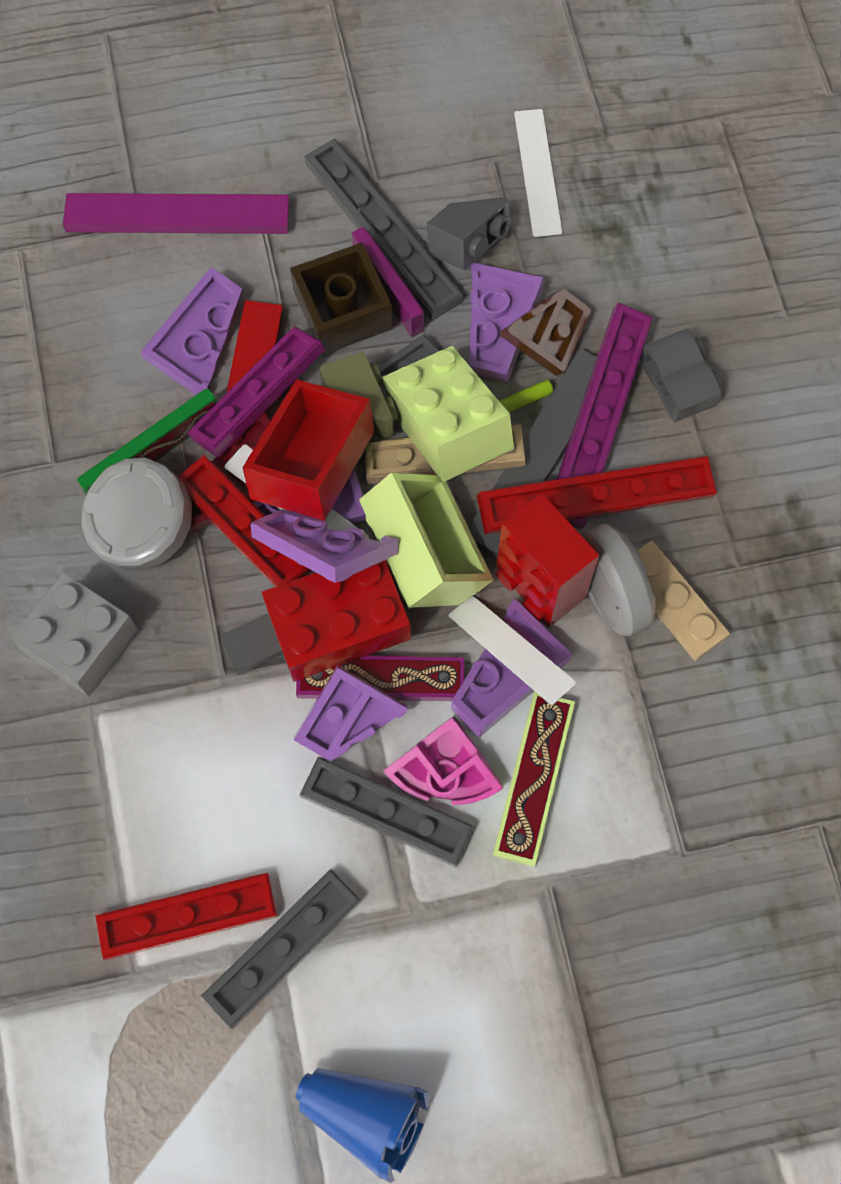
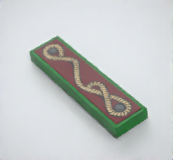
M208 388L202 390L79 476L76 480L85 496L92 484L107 467L124 459L147 458L156 462L190 438L187 432L217 403L216 397Z

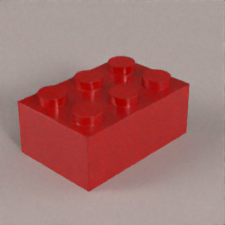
M296 379L242 467L250 499L325 521L375 432L370 399Z
M541 493L502 523L496 565L498 571L496 575L506 589L509 591L515 589L525 600L523 605L538 621L542 619L550 628L586 598L599 554Z
M385 560L351 575L344 581L335 583L318 573H313L261 592L293 682L411 640L410 622Z

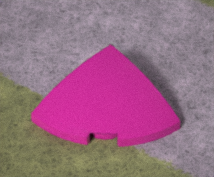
M454 715L384 769L385 774L397 786L425 801H428L430 797L452 800V805H464L486 799L503 789V785L491 766Z

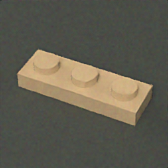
M653 540L637 550L645 565L646 575L652 592L655 595L657 616L695 662L729 637L730 633Z

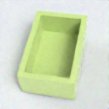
M453 346L382 377L386 397H391L398 416L396 421L442 482L514 449L509 412Z
M390 473L359 499L366 514V521L373 529L377 540L381 541V538L385 535L398 539V554L385 561L390 566L398 584L400 595L406 601L408 608L460 605L494 581L446 481L442 482L438 475Z

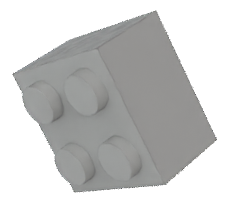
M62 572L11 636V639L24 654L89 697L138 633V629L128 614Z

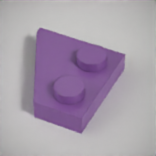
M337 665L295 734L294 741L331 762L348 751V748L353 744L364 741L375 734L377 729L394 718H400L405 715L408 707Z

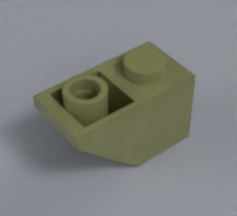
M364 351L319 367L321 386L369 398L374 423V434L385 438L393 436V420L398 418L396 408L390 396L383 397L380 386H383V380L376 363L369 364Z

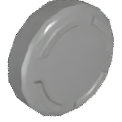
M147 458L124 459L107 467L88 490L82 503L81 526L87 544L100 559L126 570H148L166 562L183 545L191 527L192 502L185 484L171 469Z
M601 524L582 532L581 536L599 554L588 595L603 622L614 632L627 637L649 629L656 613V599L646 575L645 565L636 548L623 532L608 524Z

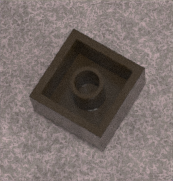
M363 242L290 268L294 294L313 337L320 340L323 344L325 351L322 354L393 329L392 305Z

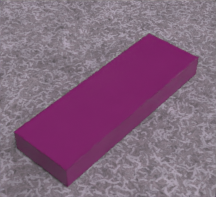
M364 227L351 232L352 245L363 242L392 305V310L411 338L422 333L424 328L423 309L372 236Z

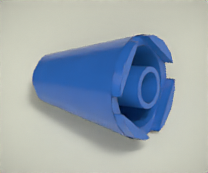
M317 1068L313 1074L306 1073L296 1092V1099L300 1101L299 1111L376 1176L390 1183L394 1181L392 1169L401 1173L413 1153L424 1125L416 1119L419 1108L428 1111L430 1094L420 1087L324 1068Z

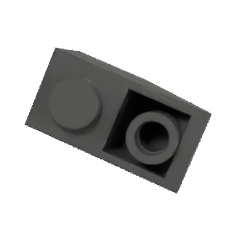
M502 197L450 203L427 222L428 253L462 270L467 269L475 260L480 259L494 243L504 238L508 233L511 225L509 200Z

